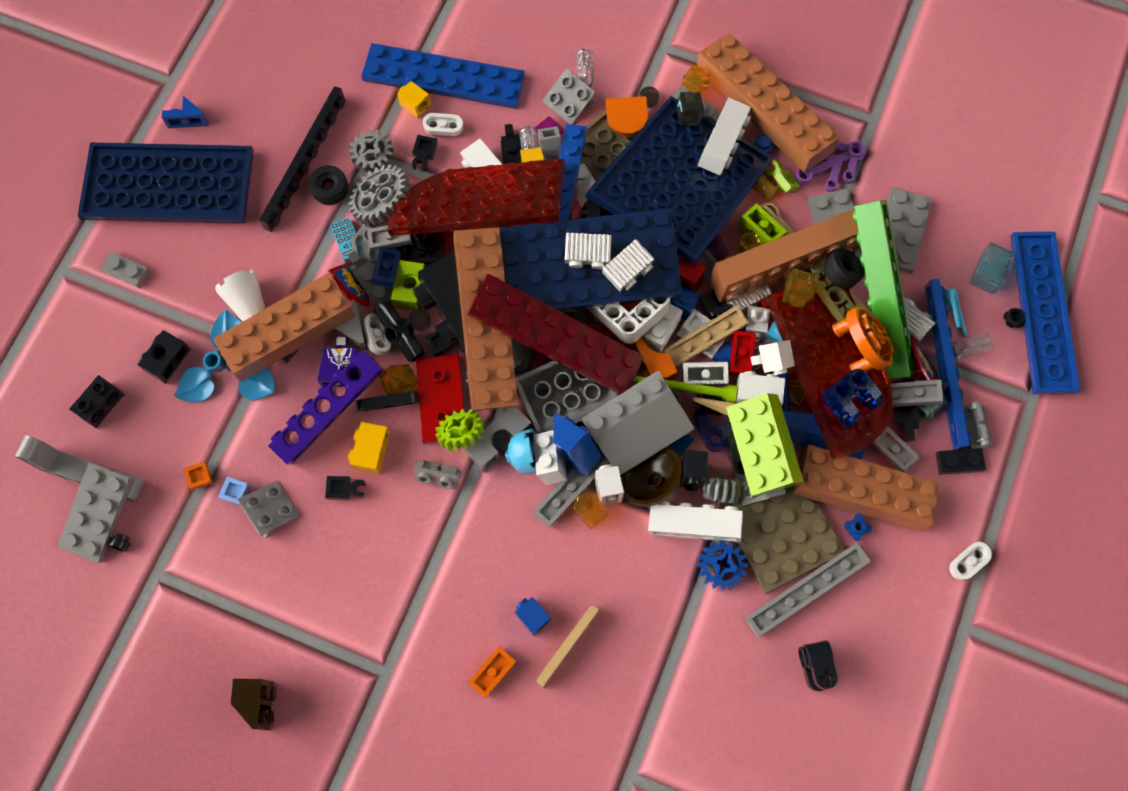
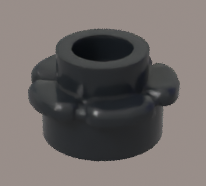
M1012 308L1004 313L1003 318L1006 320L1008 327L1020 328L1024 325L1026 316L1021 309Z
M119 533L115 537L110 536L109 538L111 541L108 546L122 552H126L128 547L132 545L128 542L129 537Z

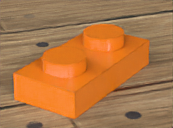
M498 646L468 683L486 699L517 662Z

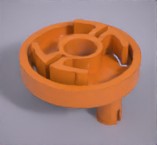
M858 305L847 311L846 319L832 325L838 337L850 332L858 349L864 356V358L850 364L851 371L855 376L858 377L872 368L882 370L892 364V353L894 350L890 338L885 336L887 332L879 318H873L863 306Z

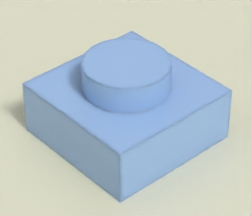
M227 477L218 498L241 506L237 499L246 495L250 485Z

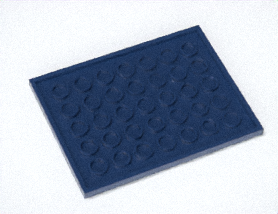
M670 96L591 186L585 197L613 215L672 208L677 254L695 265L770 166L774 157L741 138V141L736 140L739 145L735 154L729 155L733 157L729 168H724L721 175L697 166L716 122L682 102L681 112L680 104L678 107L679 100Z

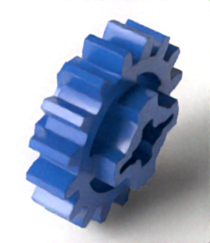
M724 540L720 541L719 546L712 542L711 549L708 547L703 549L706 555L700 554L698 557L703 561L697 564L698 568L703 569L699 573V577H706L705 585L709 582L713 583V590L717 585L720 586L721 591H724L726 586L732 590L734 582L740 585L742 581L739 577L747 575L742 571V569L748 567V564L742 563L746 555L740 556L738 553L741 548L738 547L734 550L732 548L733 542H730L728 546H725ZM723 551L720 556H711L715 552ZM731 556L735 558L737 565L733 563ZM724 558H726V559H725V567H726V568L719 574V572H720V565H719V564H720L721 561L724 560ZM708 566L712 568L713 576L710 574ZM723 576H734L729 580L722 581Z

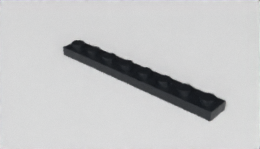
M333 87L259 221L264 230L272 232L274 227L278 226L284 209H287L290 204V198L299 188L300 180L303 175L307 174L310 162L317 156L320 144L326 140L330 126L334 125L339 110L343 109L346 100L342 88Z

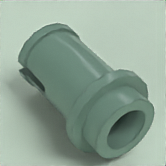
M943 396L942 404L920 405L918 412L923 419H931L935 413L947 407L948 402Z

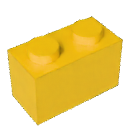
M361 422L360 427L356 428L354 433V441H356L354 449H350L348 455V462H350L353 469L380 474L390 435L386 426Z

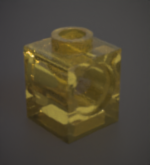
M694 63L683 76L681 86L700 98L709 86L711 73Z

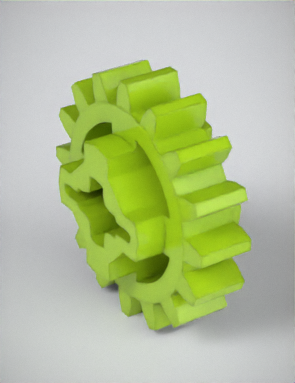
M464 409L460 413L453 411V415L445 416V421H439L440 427H436L437 434L435 435L441 447H446L448 451L454 448L458 452L461 447L467 450L468 445L474 446L476 445L475 440H481L480 434L485 432L483 429L484 423L477 412L473 413L471 409L467 413Z

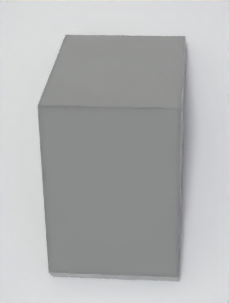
M354 303L350 307L355 317L335 329L339 336L348 338L349 342L362 350H368L362 328L361 311L357 303Z

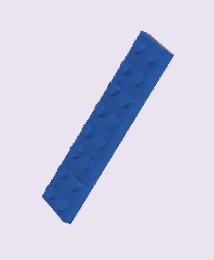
M371 43L361 77L362 81L398 88L412 81L426 93L517 109L525 78V70Z
M1013 232L1010 237L1020 306L1026 316L1023 327L1033 395L1077 394L1080 392L1056 232Z

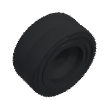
M332 165L321 166L310 176V190L314 198L321 204L334 205L346 197L348 182L344 173L339 168ZM326 182H334V186L331 189L323 188Z
M844 248L836 249L823 263V270L827 278L841 289H851L865 275L864 267H862L859 258Z

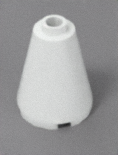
M246 269L236 272L223 279L225 283L222 286L218 283L215 287L218 295L242 322L266 309L257 275L253 269H251L250 273Z

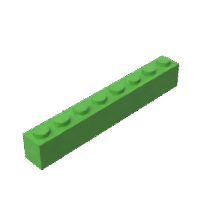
M881 200L854 206L853 220L858 226L857 242L862 250L860 261L862 267H865L866 276L864 277V284L869 290L870 296L868 298V307L872 310L873 318L878 317L887 332L885 336L890 338L894 350L892 353V364L879 371L883 374L884 380L910 377L916 373L888 203L887 200Z

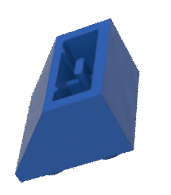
M556 413L554 415L553 443L568 465L585 476L602 458L598 451L599 446L590 438L591 433L584 426L578 427L570 417L566 416L564 418Z

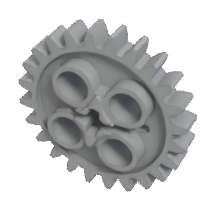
M389 164L386 168L385 165H382L380 170L376 167L374 173L368 171V176H362V182L356 183L358 187L357 189H352L354 195L349 196L351 202L348 205L351 207L349 211L362 224L370 225L372 222L376 225L378 220L383 223L385 217L391 218L392 212L397 214V208L403 207L401 202L408 199L405 195L410 193L408 189L411 186L408 182L410 179L398 166L393 167Z

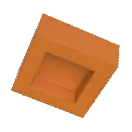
M205 461L183 469L188 488L191 491L213 483L208 464Z

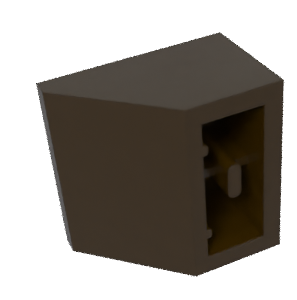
M233 678L230 704L252 729L270 730V725H273L274 711L271 710L272 701L276 698L274 682L264 679Z

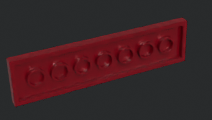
M489 273L486 274L466 314L618 394H622L630 389L644 358L639 353Z

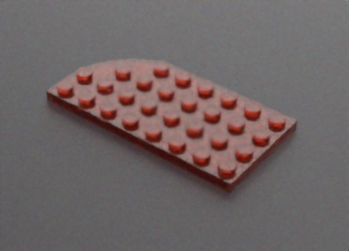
M550 159L447 169L417 183L404 194L406 197L399 199L390 217L388 233L390 236L559 222L565 161L564 159Z
M812 286L768 295L765 300L782 340H790L795 362L793 367L832 459L854 454L867 448L882 435L892 414V389L885 369L876 370L872 368L858 377L853 374L850 364L864 358V356L858 349L850 332L841 337L835 334L832 325L838 323V321ZM843 289V291L846 293V295L849 297V299L856 307V304L852 298L849 289ZM830 293V298L835 302H839L838 296Z

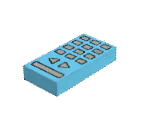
M349 217L330 224L345 262L351 261L348 254L353 252L351 238L356 233ZM357 239V251L358 254L363 253V250L359 240Z

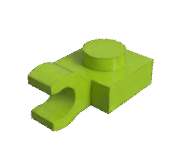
M773 160L772 163L775 165V171L773 172L771 168H767L766 174L774 176L778 182L777 186L783 192H796L801 187L789 171L784 170L780 161Z

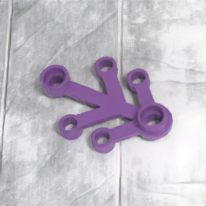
M853 141L848 145L838 142L835 150L843 153L839 155L830 154L824 159L825 162L811 168L806 173L798 168L795 180L800 185H806L810 183L812 177L831 169L824 189L827 192L836 191L841 164L849 160L847 170L843 173L842 181L845 184H851L856 177L854 172L857 161L862 160L866 155L865 145L860 141ZM846 175L851 176L852 179L846 178ZM828 184H833L834 187H829Z

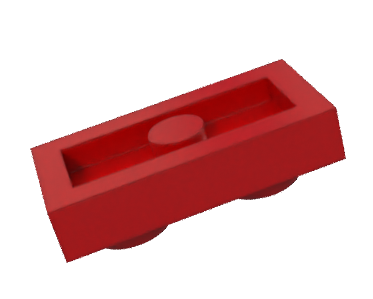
M734 331L729 374L740 375V373L747 371L752 372L750 357L754 355L756 333Z

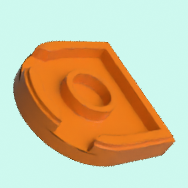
M646 96L607 98L606 113L609 127L623 137L637 135L647 124L648 120Z

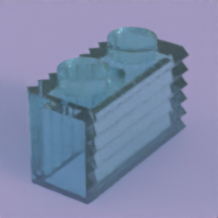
M990 242L984 249L969 284L991 294H994L997 289L1001 290L1007 280L1004 275L1011 270L1014 261L1011 260L1014 252Z

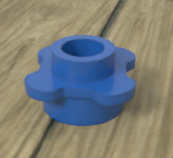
M856 514L853 520L846 521L844 524V528L855 541H860L864 534H869L872 531V527L864 521V517L861 514Z

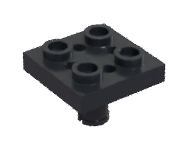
M444 223L410 225L412 244L402 246L403 261L431 265L445 257Z

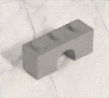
M517 407L503 408L495 421H489L484 425L483 429L485 432L480 434L481 440H475L476 445L470 444L467 450H465V453L483 472L500 458L499 452L493 447L495 438L500 435H507L512 438L516 433L532 428L530 420Z

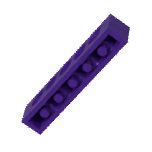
M356 351L349 358L350 363L345 368L340 367L333 374L335 378L329 384L327 382L318 389L317 392L319 394L314 399L310 398L303 404L302 408L304 410L298 416L296 414L293 415L286 422L288 426L283 431H277L270 440L272 442L268 447L287 465L293 464L385 370L366 351ZM356 368H359L362 372L358 380L352 378V371ZM340 384H344L346 387V392L342 396L336 393V388ZM324 400H328L330 403V409L327 412H323L321 409V403ZM308 416L314 418V425L311 428H308L305 424ZM294 431L299 436L295 444L290 441V434Z

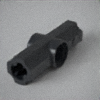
M385 300L373 309V312L385 327L387 340L392 344H397L408 362L412 363L424 355V349L413 335L414 329L409 320L400 317L390 301Z

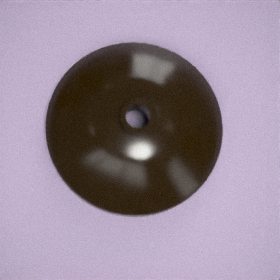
M663 448L620 475L624 490L623 496L631 504L641 507L654 506L667 500L676 492L683 479V464L678 455L668 448Z

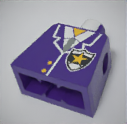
M337 337L335 338V348L324 349L318 374L320 386L326 382L329 384L335 378L333 374L340 367L345 368L350 363L349 358L356 352V349L348 347V338ZM356 368L352 371V378L354 380L360 379L362 375L361 370ZM340 384V385H338L337 387H345V386H344V384Z

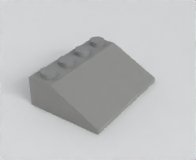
M554 360L515 377L516 386L538 434L554 430V415L556 413L564 418L568 416L575 423L582 421V418L618 396L616 392Z
M659 371L582 418L585 426L612 467L618 466L620 475L695 429Z

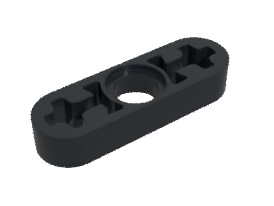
M418 391L355 400L356 412L419 403Z

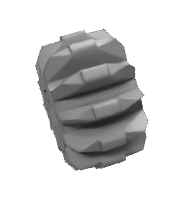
M708 476L703 484V496L706 499L723 503H736L741 494V483L734 479Z

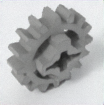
M368 129L367 134L361 131L360 137H353L355 143L350 142L351 149L348 151L353 164H356L357 169L363 167L364 172L371 169L374 173L376 167L381 169L383 164L389 166L388 159H393L392 152H394L391 139L387 138L386 133L380 135L379 130L376 129L374 133H371V130Z

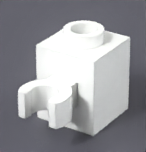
M748 306L745 317L749 324L744 327L743 332L756 333L755 341L764 340L768 332L770 309Z
M790 340L759 346L760 355L750 357L752 366L763 364L764 373L773 371L774 375L787 373V368L795 366Z

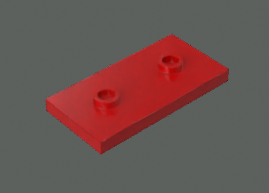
M459 354L416 359L423 444L439 442L435 435L437 434L436 427H440L439 421H445V416L453 415V411L460 413L464 409Z

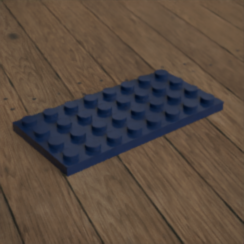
M90 142L77 216L81 220L245 223L254 149L252 146Z
M672 208L499 228L505 283L556 310L683 295ZM566 233L611 235L610 261L637 239L654 258L651 264L653 268L645 276L642 274L635 278L636 284L628 291L624 288L619 292L603 275L602 269H594L592 265L572 268L569 267V264H565Z

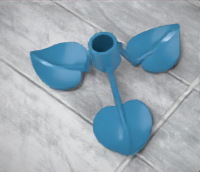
M224 310L218 316L211 330V343L216 348L218 347L213 338L241 323L228 310ZM220 350L208 352L204 356L203 364L206 367L205 369L202 367H191L183 373L174 394L176 398L187 402H201L213 394L215 384L210 380L213 376L212 371L221 372L226 369L232 372L229 366H227L224 357L220 355ZM265 368L246 380L239 381L238 388L243 397L250 400H258L274 392L275 381L271 372Z

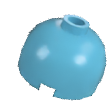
M533 428L516 433L509 441L508 450L505 451L507 462L511 463L514 469L523 474L536 473L533 434L537 432Z

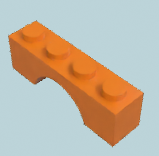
M642 301L629 302L621 306L630 312ZM644 314V315H641L640 317H642V318H647V317H649V315ZM632 328L625 329L626 332H632L634 330ZM643 337L634 343L628 344V346L632 345L635 352L644 356L641 363L644 370L642 371L643 377H649L659 371L664 380L672 381L676 379L678 372L669 353H658L651 350L645 344Z

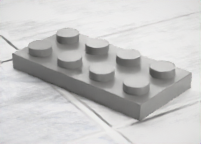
M891 187L887 203L898 268L900 271L912 274L932 198Z
M847 188L811 196L806 201L814 224L854 209ZM859 247L854 249L852 253L860 260L862 250Z
M88 462L57 547L96 563L102 562L111 540L109 538L114 532L133 477L96 462Z

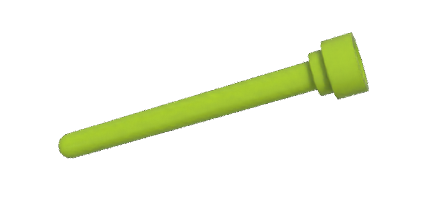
M635 376L632 384H638L647 377ZM665 380L671 390L719 396L726 400V402L731 403L736 401V385L728 384V387L719 388Z

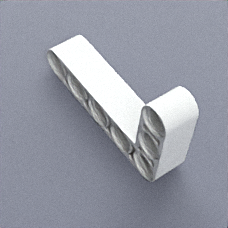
M671 297L643 300L630 312L619 303L586 308L620 340L631 344L641 338L670 311ZM657 301H664L665 303H663V304H658V303H656V302H657ZM614 314H615V315H618V317H616V318H610V317H609V316L614 315ZM644 314L649 315V317L642 318L640 316ZM627 328L634 329L632 332L624 331Z

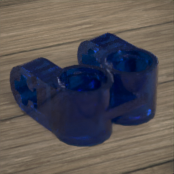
M862 369L851 370L823 393L825 404L846 427H852L861 419L860 412L851 401L855 396L869 410L876 409L884 402L882 393Z
M705 410L694 413V421L705 448L710 452H719L726 448L725 434L730 433L732 429L730 419L729 423L712 426ZM717 435L720 437L721 442L714 443L710 436Z

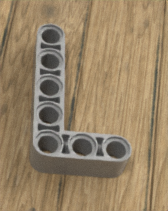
M28 435L24 436L15 454L16 458L41 471L81 484L88 462H91L60 452L47 443ZM121 472L133 477L126 499L136 502L145 480Z

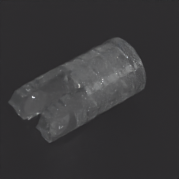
M582 48L575 53L576 76L591 88L594 81L593 52L590 49Z
M533 126L521 128L519 130L521 150L539 148L537 129Z
M987 333L951 342L952 347L957 351L955 352L956 361L990 352L993 349L992 340Z

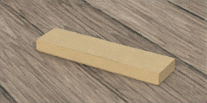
M736 305L663 349V351L669 353L675 368H677L683 362H687L732 335L734 331L747 326L749 322L740 307Z
M593 605L588 608L537 678L536 683L542 688L545 687L596 617L599 609Z

